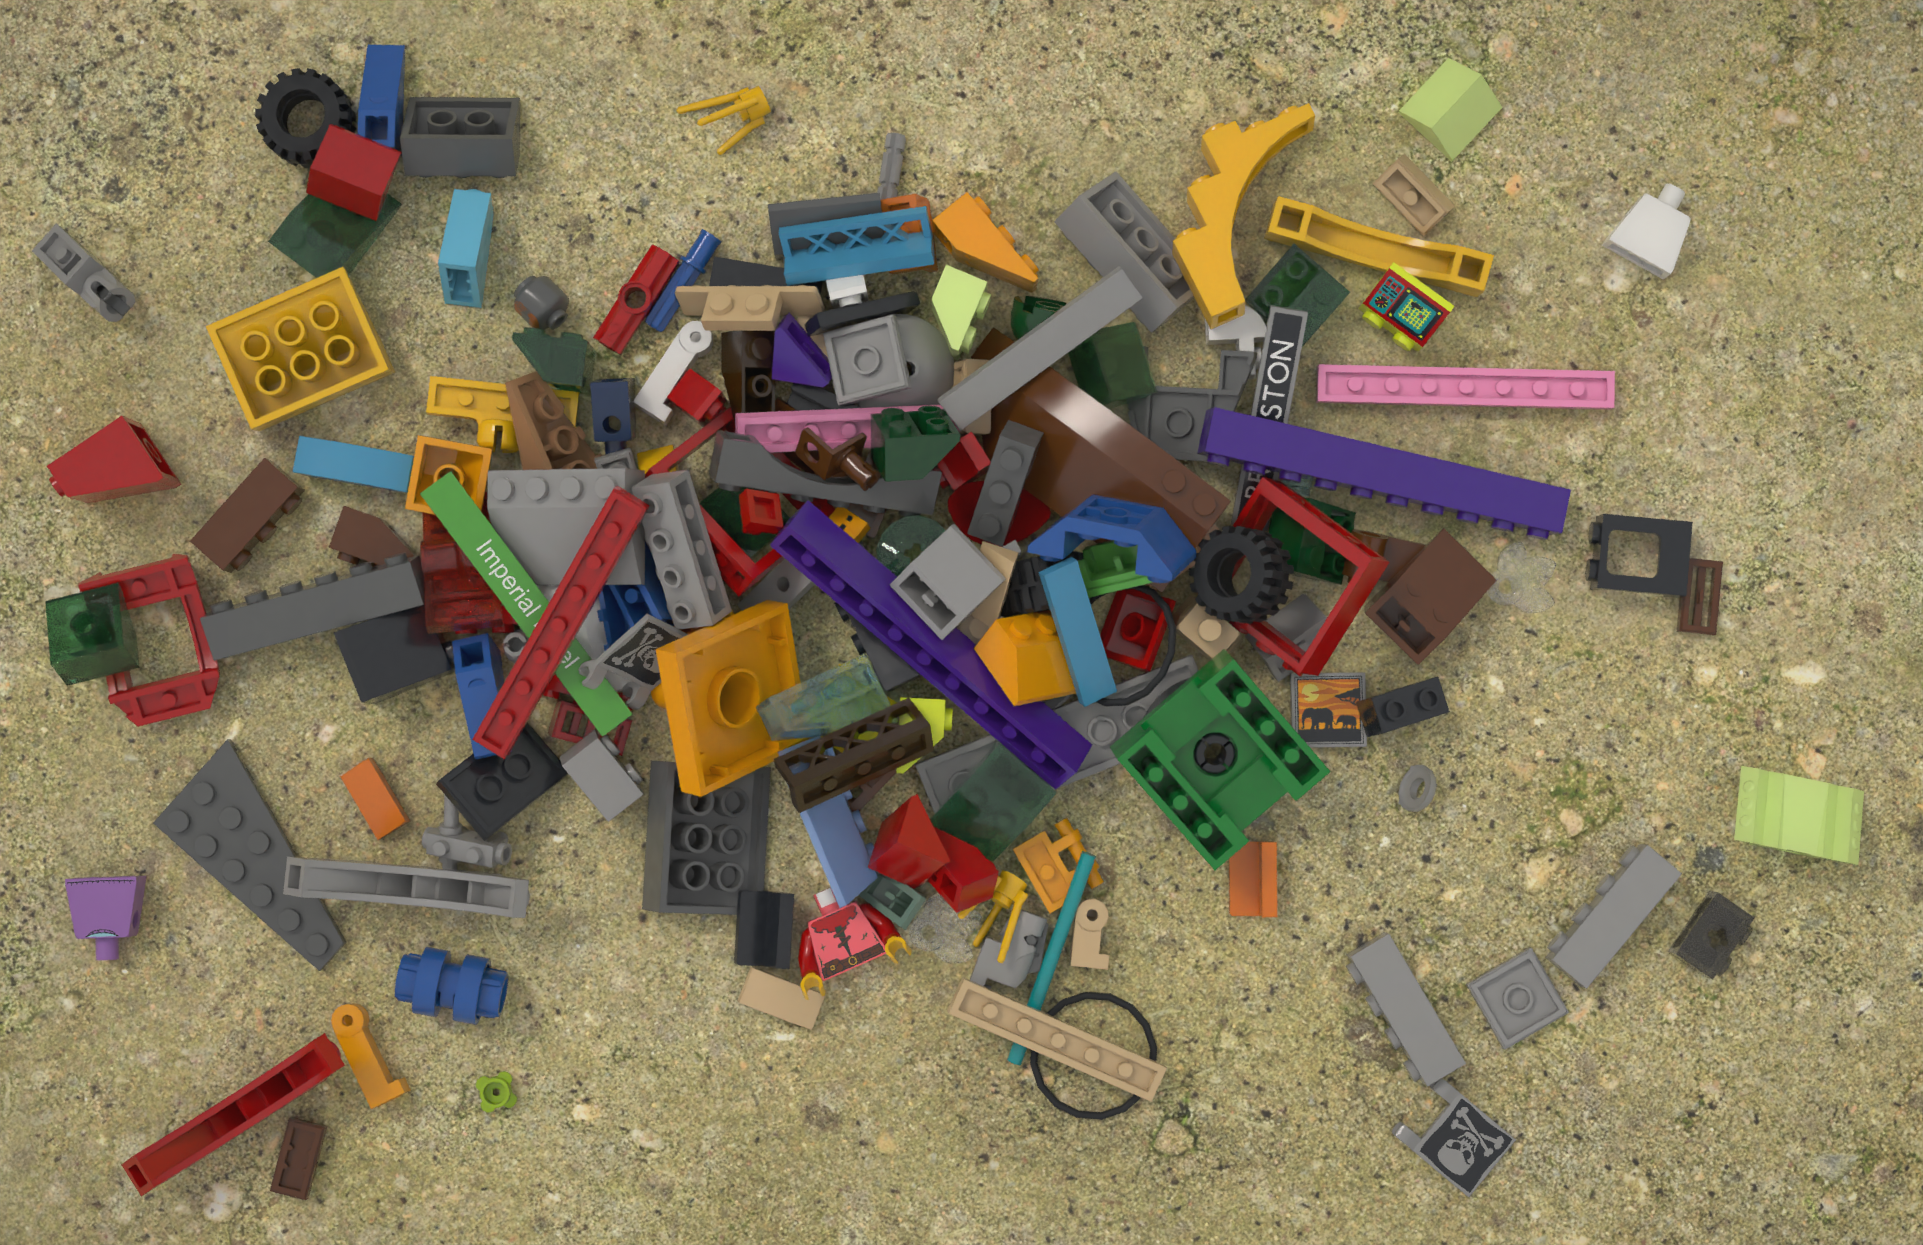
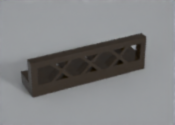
M907 698L774 759L776 769L789 786L793 806L798 813H801L933 752L931 727L911 699ZM906 713L912 719V721L904 725L891 724L893 719ZM866 731L878 732L877 737L869 741L858 739L859 735ZM831 747L844 748L843 753L836 756L824 755L825 750ZM798 762L811 763L808 769L797 774H793L789 768Z

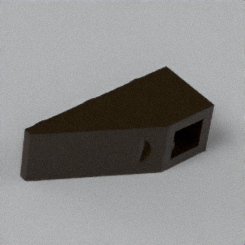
M729 331L721 333V370L734 423L735 413L775 412V379H772L775 331Z

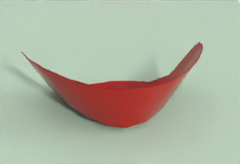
M984 481L970 482L958 487L948 499V511L954 523L973 542L982 545L984 541L996 545L967 534ZM1024 488L1020 496L1022 499L1011 531L1003 546L1014 540L1016 542L1024 540L1041 528L1050 518V508Z

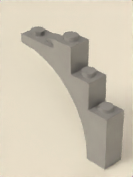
M287 857L283 892L285 895L301 898L413 905L512 918H525L526 907L530 900L529 880L502 876V874L439 869L427 866L382 864L370 861Z

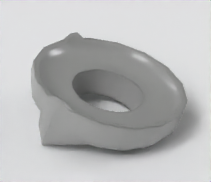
M1425 765L1410 766V769L1406 772L1400 783L1398 792V804L1409 812H1419L1432 802L1437 787L1433 771ZM1422 782H1425L1424 792L1417 798V789Z

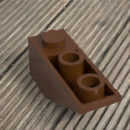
M343 506L329 548L339 551L337 559L358 565L360 559L374 563L373 567L385 564L384 558L398 553L406 552L407 558L417 555L386 520ZM421 559L428 584L440 586L442 581Z

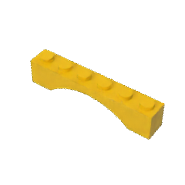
M1280 196L1277 197L1273 204L1264 239L1382 272H1386L1392 263L1395 262L1422 283L1473 297H1478L1485 291L1494 257L1492 254L1459 245L1425 241L1382 231L1341 218L1313 205Z

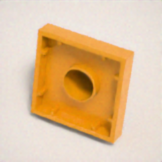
M765 600L722 619L713 626L704 627L656 649L661 683L651 691V696L657 706L667 710L681 792L702 797L773 762L775 758L779 757V751L810 739L809 730L799 724L806 712L788 603Z

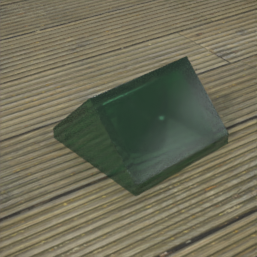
M1136 322L1101 328L1068 352L1078 387L1108 409L1158 393Z

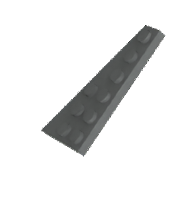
M227 739L153 824L318 971H321L347 942L325 903H322L320 898H301L283 894L287 857H296L295 851L268 803L264 801L254 784V779L249 770L245 768L238 756L231 739Z

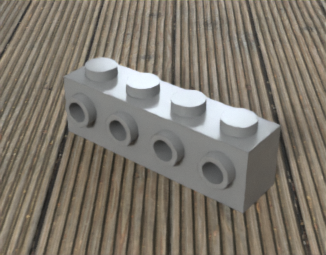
M689 469L652 474L631 488L635 497L650 505L642 519V524L645 530V539L650 546L656 565V574L661 581L668 612L677 629L713 626L732 612Z

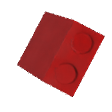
M120 416L47 465V468L53 475L49 478V481L61 497L66 495L72 500L75 499L85 503L175 489L181 485V482L143 425L125 416Z

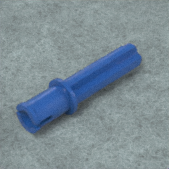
M704 229L700 231V235L686 256L681 255V264L645 318V322L650 327L659 332L665 330L680 307L675 296L676 287L693 286L699 275L706 273L704 268L722 241Z

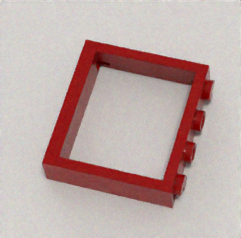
M731 407L649 468L645 478L652 474L669 472L715 437L717 430L735 433V423ZM770 452L783 463L800 470L783 452ZM782 493L797 510L805 503L792 499L791 494ZM814 498L813 502H811L828 518L835 510L832 505L827 503V499ZM700 505L721 577L738 596L742 595L785 559L775 549H772L758 562L754 563ZM738 572H740L745 578L743 579V578L738 574Z
M1262 477L1233 524L1234 527L1241 526L1262 531L1276 507H1279L1356 565L1358 569L1306 652L1267 621H1253V624L1229 621V624L1239 632L1246 635L1249 633L1257 639L1256 646L1265 653L1273 656L1276 654L1284 660L1282 666L1286 670H1292L1300 677L1303 674L1319 676L1390 562L1283 482ZM1245 555L1236 563L1232 579L1244 561Z

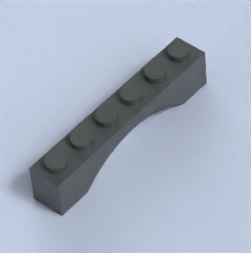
M719 430L716 433L709 475L715 483H718V487L728 491L738 492L741 487H747L776 494L777 492L791 494L792 499L802 502L807 500L813 502L814 498L827 499L828 504L842 508H848L850 503L861 504L863 509L867 511L884 513L885 508L899 510L898 513L909 518H920L921 514L933 515L942 474L935 466L920 480L885 482L880 473L877 483L871 489L868 488L867 491H863L849 476H832L824 481L819 475L803 472L783 463L767 451L752 435Z

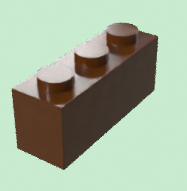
M264 457L190 542L221 570L232 573L234 569L240 571L253 557L250 551L259 541L265 543L273 536L278 528L275 524L284 513L288 516L298 508L302 502L300 496L305 489L273 461Z

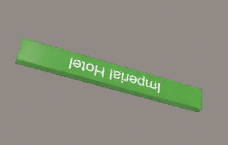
M450 471L422 491L420 495L529 639L549 601ZM575 637L555 675L603 737L630 717L632 712L605 677L596 689H589L582 685V681L587 677L580 675L578 669L582 663L592 659Z

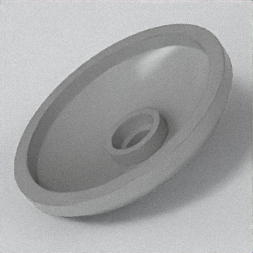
M894 314L897 316L906 362L912 367V372L909 375L912 388L857 402L856 404L861 408L940 405L938 398L952 388L954 376V361L945 338L933 325L921 318L906 314Z

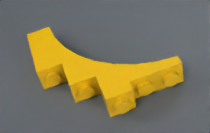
M1309 103L1299 108L1296 105L1290 106L1280 112L1278 117L1267 122L1263 120L1254 122L1245 129V132H1241L1236 121H1233L1226 125L1224 123L1215 124L1202 135L1201 151L1214 176H1201L1194 180L1190 187H1187V203L1200 228L1192 227L1179 233L1176 239L1173 240L1172 255L1210 329H1214L1245 314L1246 301L1235 275L1231 251L1232 230L1236 214L1251 182L1266 163L1288 144L1313 131L1315 114Z

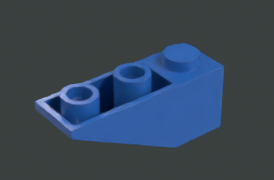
M368 44L358 108V135L402 152L400 136L403 128L405 45Z
M486 633L452 641L455 674L475 759L496 755L472 739L504 684L501 651L490 635Z

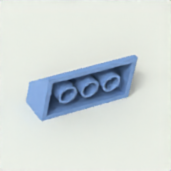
M820 735L779 751L778 754L779 756L784 755L821 737ZM833 747L824 752V755L836 756ZM798 762L789 768L793 774H797L808 769L811 763ZM851 790L800 813L839 908L849 904L878 878L876 871L867 868L874 845L872 842L865 844L861 833L867 829L859 810L852 812L847 800L853 798Z

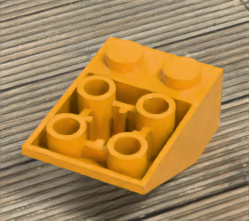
M966 192L932 220L934 235L956 261L1033 293L1037 290V272L1039 269L1027 254L1020 257L1015 251L1013 245L1015 243L1014 238L1003 225L997 228L992 223L989 216L992 212L979 196L973 199Z

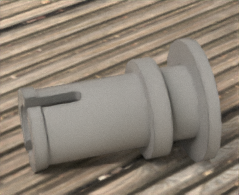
M521 628L515 629L513 633H509L503 642L504 653L513 663L517 661L528 641Z

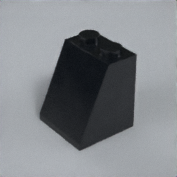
M426 602L421 606L376 617L334 632L361 703L377 704L455 672L452 641H445L441 628L445 627L444 619L438 606L432 607L430 602Z

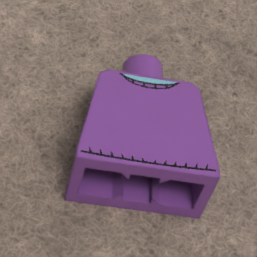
M146 876L65 879L75 936L77 939L95 938L96 960L119 959V938L137 936Z

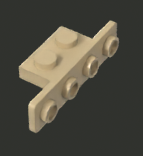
M694 285L677 286L675 296L683 314L687 316H702L701 323L704 330L775 331L779 316H785L789 312L792 316H814L825 310L818 289L815 286Z

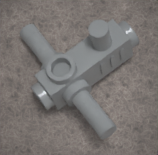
M445 794L444 822L440 823V826L436 828L427 827L422 836V846L426 849V854L438 856L439 861L442 863V869L457 870V863L461 861L493 868L498 864L507 865L512 855V846L508 843V836L504 832H497L484 841L476 831L468 830L465 826H462L459 823V811Z

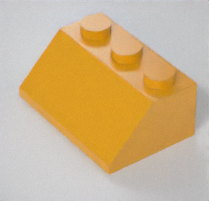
M1050 610L996 619L974 647L980 659L1014 706L1076 694Z

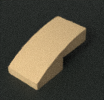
M750 967L737 1001L761 1012L812 1030L825 995L822 997L819 991L810 988L807 992L809 1000H806L799 984L769 972Z

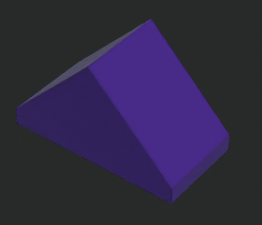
M789 312L783 317L775 330L772 379L825 387L832 379L829 360Z

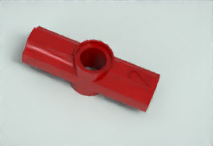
M652 244L628 283H625L620 288L618 299L593 338L621 356L644 318L647 317L654 306L656 299L680 261L660 247ZM635 291H641L646 294L645 304L638 309L630 308L627 305L629 295Z

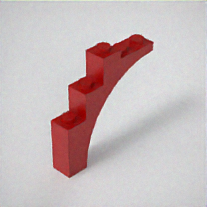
M325 1033L249 1084L121 1164L140 1196L142 1197L215 1152L232 1139L309 1092L344 1067L345 1064L341 1059L338 1047L328 1039Z

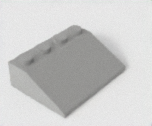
M608 468L488 471L487 509L491 525L536 585H559L613 488L618 485L633 495L631 487L645 479V470ZM642 521L605 585H645V530Z

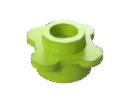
M502 1071L498 1076L491 1078L482 1076L477 1080L476 1088L480 1091L482 1101L480 1106L483 1111L491 1113L495 1108L502 1106L511 1108L516 1104L517 1096L512 1092L511 1082L513 1078L510 1073ZM495 1088L500 1090L499 1095L493 1094Z

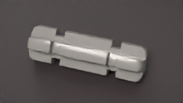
M888 133L886 135L884 147L887 151L883 152L879 178L881 187H878L877 193H880L881 200L897 197L898 190L895 188L899 186L903 162L901 152H904L906 143L905 135L899 133Z

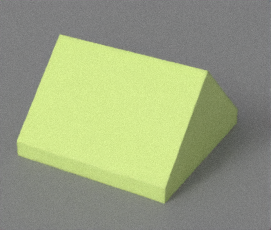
M1448 58L1398 113L1452 162L1502 109V106L1480 73Z

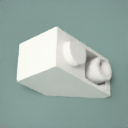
M863 275L826 280L833 309L869 301Z

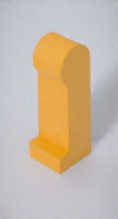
M355 1003L341 1005L332 1014V1027L370 1109L379 1107L411 1091L405 1077L393 1080L368 1028L370 1018L367 1010L360 1004Z

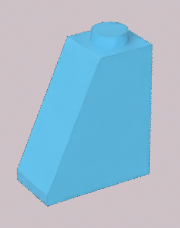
M454 189L438 260L445 304L482 308L494 217L491 193H485L477 189Z

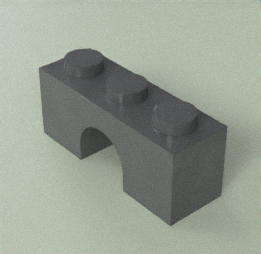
M1008 420L999 436L967 534L1003 546L1011 531L1022 499L1020 496L1027 476L1033 466L1044 434L1043 432Z

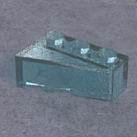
M865 653L767 698L757 705L756 709L771 740L775 741L825 736L891 705ZM893 719L891 724L898 722V719Z

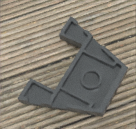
M1113 345L1112 350L1114 359L1117 360L1120 372L1119 379L1122 390L1125 392L1131 426L1176 460L1207 462L1208 456L1197 454L1206 410L1217 407L1235 412L1257 359V353L1252 351L1221 350L1218 389L1146 385L1149 347Z

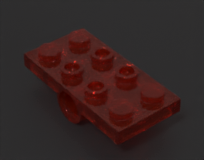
M485 492L482 513L491 524L487 509L488 492ZM422 512L423 541L420 544L425 584V619L428 634L503 627V604L437 516Z

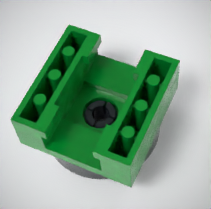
M1225 649L1192 677L1172 685L1160 694L1151 704L1143 719L1110 746L1117 760L1214 871L1249 842L1242 831L1288 792L1297 801L1331 772ZM1205 741L1209 745L1212 743L1221 744V751L1216 757H1204V752L1207 748L1204 744Z

